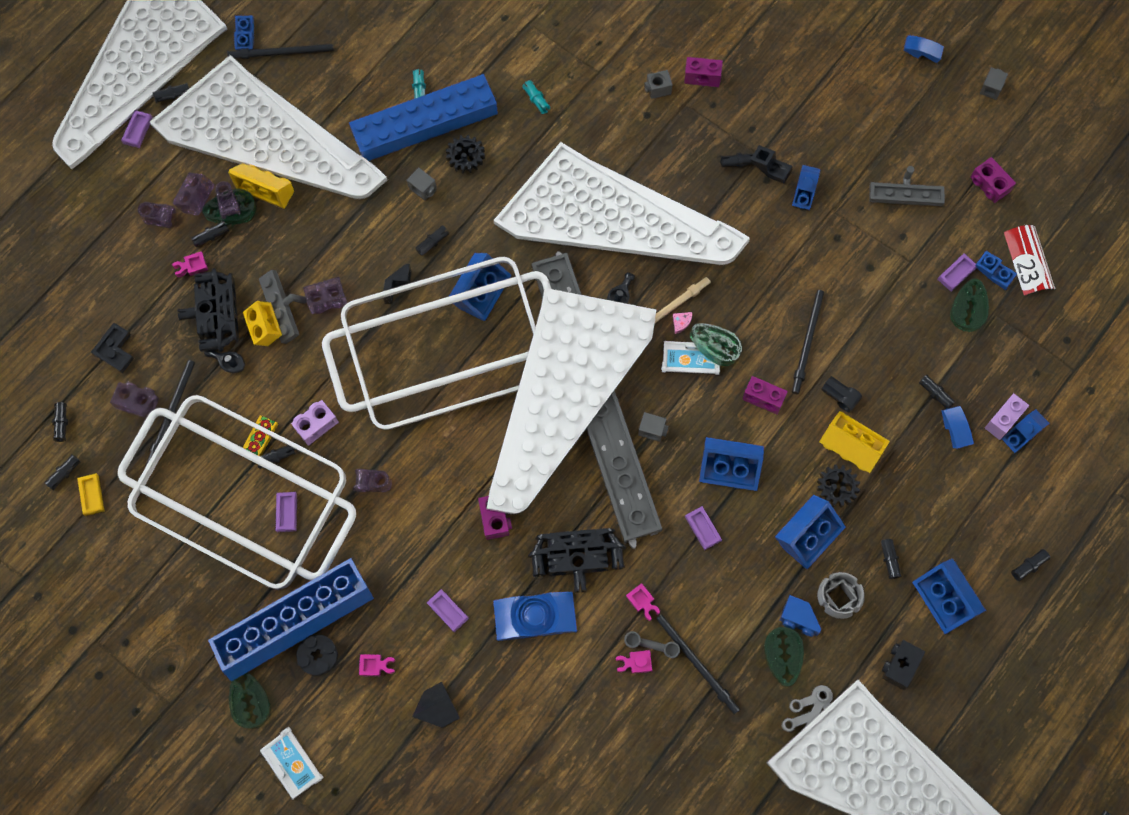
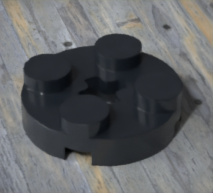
M313 635L305 638L297 650L298 665L303 671L312 676H321L331 671L338 660V651L335 644L324 635ZM320 650L323 656L315 661L312 654Z

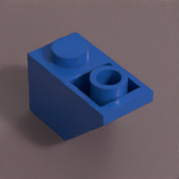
M802 165L792 206L810 210L820 169Z
M1034 410L1001 439L1016 453L1050 423L1037 410Z
M790 595L779 621L783 622V625L787 628L794 629L796 627L802 630V633L807 636H818L821 628L810 604Z

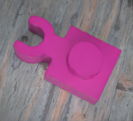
M202 251L184 257L185 262L183 263L174 262L172 264L174 269L181 268L180 271L175 272L177 277L184 276L186 272L192 276L195 273L208 270Z
M642 583L626 595V598L637 612L642 609L645 611L644 615L648 621L652 620L651 616H649V611L653 610L657 615L660 614L659 608L650 604L654 601V598Z
M650 650L630 652V658L624 656L616 657V661H623L625 663L624 667L617 668L618 672H624L628 668H631L632 674L652 672Z
M360 655L359 675L380 676L381 670L388 674H393L395 670L388 669L387 664L395 662V659L388 657L381 661V655Z

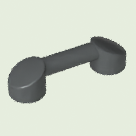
M634 631L628 632L624 638L625 644L630 648L637 646L664 652L669 658H675L680 653V647L675 642L663 644L643 639Z

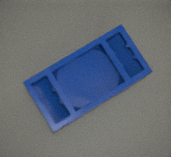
M573 592L515 596L493 601L497 641L577 632Z

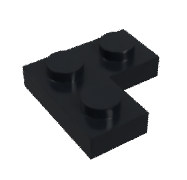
M113 323L91 353L123 374L134 358L120 348L131 334L116 323Z

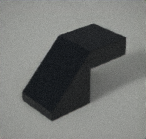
M760 145L750 159L768 178L783 184L793 170L792 165L776 160L775 151Z
M405 264L386 278L383 291L410 284L412 274L410 264ZM394 295L384 297L385 304H393Z

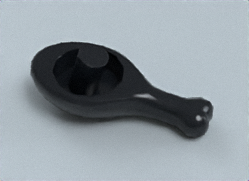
M627 272L623 283L609 291L607 300L627 304L630 297L628 287L631 281L635 279V275Z
M214 350L204 352L206 357H213L218 360L220 367L228 373H240L245 368L244 359L236 352L218 353Z

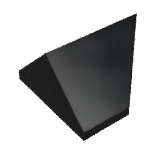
M442 682L423 692L412 716L441 728L460 719Z

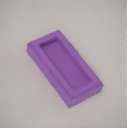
M135 110L121 140L122 143L140 148L150 126V121L153 119L152 115Z
M963 254L937 280L952 292L977 268L975 266L976 263Z
M276 493V532H294L297 530V493Z
M703 507L685 515L704 551L722 541Z
M442 589L427 602L453 632L469 619Z

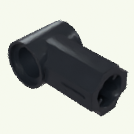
M832 376L821 389L836 400L838 406L848 413L862 399L859 391L852 387H846Z

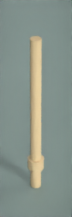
M705 277L696 285L693 284L688 287L685 293L656 313L654 324L689 298L698 295L700 290L710 284V280Z

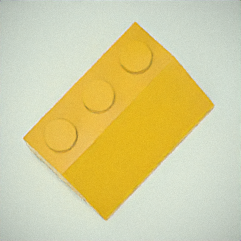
M242 163L228 172L237 190L285 209L294 193L292 184L288 179L283 177L280 179L269 171L263 172L252 164L246 165Z
M841 411L833 419L820 440V443L826 449L833 450L844 460L851 461L860 470L869 473L890 442Z

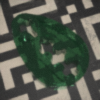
M233 189L221 193L202 207V213L207 220L215 223H221L224 220L227 225L245 223L256 212V202L253 196L244 189ZM246 202L250 203L249 207H245ZM240 203V209H236L237 204ZM231 205V210L227 211L228 206ZM210 209L214 210L213 214H209Z
M971 279L961 288L953 301L950 318L953 324L960 330L967 332L976 331L984 325L988 318L989 301L982 281ZM972 285H975L977 289L974 295ZM973 302V308L971 310L972 315L969 318L970 324L966 325L965 319L968 315V313H966L969 309L968 303Z
M697 323L690 331V337L698 350L717 365H732L737 361L742 352V344L739 338L724 328L711 324Z
M779 627L772 630L766 637L764 652L773 676L782 686L790 687L796 682L803 665V641L795 630L788 627ZM780 632H783L788 637L784 640V644L789 646L785 651L786 655H790L787 662H784L779 657L783 654V650L778 648L782 643L781 639L777 638ZM785 667H787L788 674L793 677L789 683H787L786 679H782V676L785 675Z
M247 672L243 674L244 677H247V680L244 681L245 689L241 683H238L241 677L231 682L229 707L232 719L237 725L246 729H255L262 726L268 720L271 713V704L263 686ZM247 694L253 697L250 700V704L256 706L253 709V714L258 716L255 724L249 721L252 716L251 713L246 712V709L249 708L248 703L243 702Z

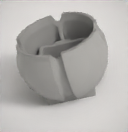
M844 572L832 573L829 578H825L821 582L818 589V601L820 606L825 607L824 611L834 618L845 619L853 616V612L857 613L861 609L864 602V590L862 585L857 584V578ZM838 586L843 589L851 600L840 609H838L828 595Z

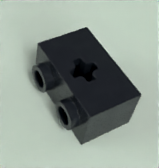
M902 640L899 644H894L890 652L893 656L890 662H885L881 671L884 672L882 679L905 690L908 688L925 651ZM900 660H903V661H904V662H903V665H904L903 668H900V667H899V666H900V663H899Z

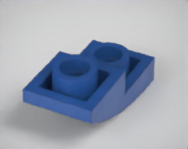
M253 15L235 16V50L244 48L253 50Z
M908 35L903 50L916 58L923 55L938 63L941 60L944 46L922 37Z
M985 251L975 266L987 278L1006 290L1017 273L1002 265L1001 259Z
M961 406L941 410L945 429H949L953 448L957 449L974 444L969 424Z

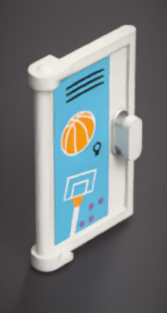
M664 341L662 372L719 375V344Z
M288 727L280 733L281 735L260 751L291 798L295 799L324 777L318 772L291 732L292 730Z

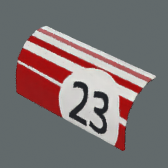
M1025 225L1005 231L1004 235L1023 294L1027 295L1043 289H1055L1035 226Z

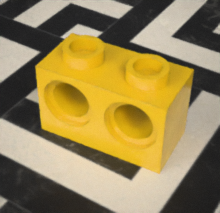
M256 301L243 312L254 345L269 346L282 336L270 302Z

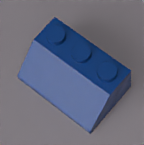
M474 253L467 266L493 258L487 253ZM499 263L464 273L449 296L510 279L512 275ZM504 288L453 304L460 310L485 321Z
M706 437L699 482L757 491L764 457V446Z
M813 495L775 538L788 554L804 568L808 569L846 526L829 501Z
M953 558L939 564L912 582L944 634L986 611Z

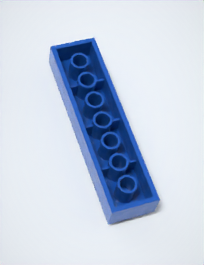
M484 74L351 121L349 124L361 156L370 161L498 114L495 98Z
M350 558L208 641L222 672L230 681H233L374 599L355 563Z

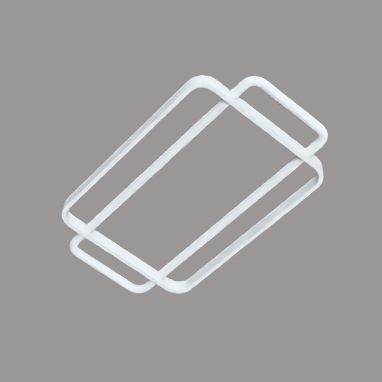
M498 257L347 303L341 312L344 328L326 334L322 341V349L340 407L348 412L368 408L373 424L380 429L389 430L518 391L519 386L390 425H382L377 422L372 406L525 361L529 352L370 399L351 334L518 284L534 335L536 327L522 282L539 279L543 289H551L547 276L538 271L519 275L514 261L507 257ZM498 263H507L512 266L516 276L348 327L347 312L350 308ZM345 335L365 401L356 404H348L346 402L330 349V341L332 339Z
M198 395L187 398L182 403L177 414L164 408L153 410L148 415L118 468L120 481L133 488L128 499V509L135 517L277 590L288 587L297 574L312 581L326 573L356 518L355 507L350 502L339 497L346 483V475L337 464ZM196 402L206 403L338 470L340 474L339 483L332 494L185 419L186 412ZM158 416H164L172 420L137 482L126 476V469L154 420ZM179 425L329 500L295 564L145 486ZM140 493H143L291 570L288 577L280 584H272L144 517L136 510L135 503ZM337 504L346 509L349 515L319 571L312 573L301 566L331 510Z

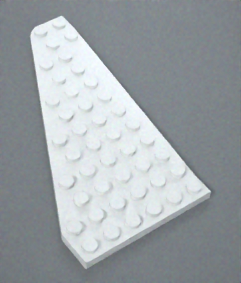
M127 0L53 138L55 152L73 169L126 122L135 110L137 111L153 96L152 92L159 91L210 42L227 30L226 25L201 0Z
M231 55L150 121L151 126L170 144L237 164H252L261 171H269L274 175L351 198H366L387 181V177L361 155L359 156L250 74Z
M562 142L558 144L493 220L495 225L517 239L718 265L734 261L750 239L727 224L710 219L589 160Z
M548 288L544 289L540 314L490 487L487 510L518 514L530 505L651 341L656 316L655 309Z
M856 680L767 762L789 789L849 815H1000L887 711L859 680Z

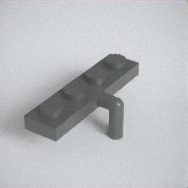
M908 166L903 176V184L871 182L869 185V202L943 206L945 203L944 186L911 185L914 167Z
M270 270L260 277L259 281L266 301L270 302L282 333V336L279 337L280 341L287 344L299 336L289 304L291 302L305 304L307 297L290 294L286 297L277 271Z

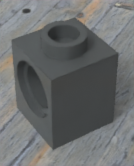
M991 67L979 94L997 100L1008 73Z
M668 70L647 74V82H644L646 93L649 92L651 99L672 94V82Z
M420 168L407 179L408 188L424 201L436 192L435 180Z
M644 412L638 436L661 442L662 436L666 437L669 427L666 425V418Z

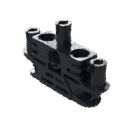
M213 268L212 272L194 274L196 283L194 284L195 307L178 309L179 321L196 318L197 334L200 338L198 341L200 343V352L216 349L222 352L224 347L233 340L236 343L239 341L234 276L232 273H229L227 276ZM220 280H221V281L225 280V281H227V283L221 284V283H220ZM232 333L231 336L225 337L226 334Z
M612 528L557 532L537 535L535 539L538 542L528 557L532 558L534 577H538V568L540 569V577L546 575L544 557H548L549 576L573 574L574 592L580 593L579 584H581L582 592L587 591L585 573L609 570L607 552L611 551L612 569L617 570V561L619 562V569H624L623 550L626 547L615 537L614 533L616 531ZM608 536L611 543H605L604 537ZM543 542L548 543V548L542 549ZM580 559L584 563L581 567H575L573 561Z

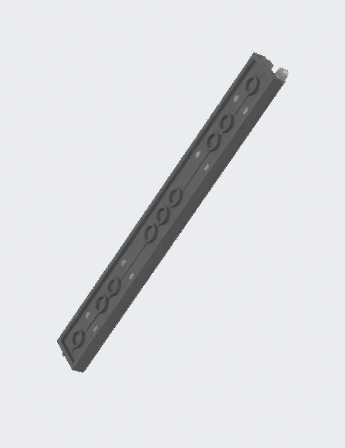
M558 251L554 257L531 263L533 272H542L547 276L551 289L581 295L567 253L561 254ZM536 279L540 294L543 299L544 289L542 283L539 279ZM614 390L586 427L624 543L628 542L630 547L635 549L636 538L649 534L650 536L662 532V526Z

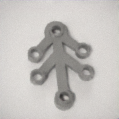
M820 685L814 688L811 696L791 701L789 708L795 713L801 711L805 706L814 704L809 713L794 719H785L782 722L783 730L789 732L796 726L807 723V726L820 714L822 708L825 710L830 705L833 698L831 690L827 686ZM820 692H824L826 694L825 699H821L819 697ZM794 702L799 704L798 710L793 708ZM786 721L791 722V729L785 727Z

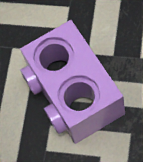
M1013 393L986 425L985 429L1001 440L1029 405Z
M321 400L313 403L304 414L297 415L291 424L309 446L339 422ZM320 413H326L323 418H317ZM310 424V428L308 430H302V427L304 425Z

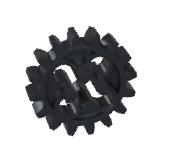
M460 135L459 140L453 138L454 144H448L449 149H446L447 162H449L450 167L455 168L456 172L461 169L463 174L465 170L472 173V168L478 170V164L483 165L485 148L482 147L481 141L477 142L476 137L470 139L469 135L466 138Z
M835 464L833 470L827 467L826 473L821 472V478L817 480V483L820 484L817 487V491H822L819 497H825L826 501H831L832 507L839 503L840 508H842L844 502L850 505L851 499L855 500L857 498L856 494L860 491L857 488L860 481H855L858 475H851L852 469L850 468L846 471L845 465L838 469V466ZM841 474L843 476V479L840 483L841 488L837 494L839 497L836 498L833 494L837 489L836 483L839 480L838 475ZM826 481H830L831 486H828ZM845 486H849L851 491H847Z

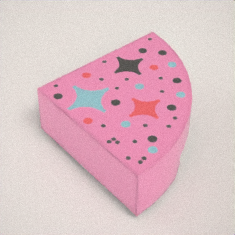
M692 312L673 314L675 334L684 331L691 322Z

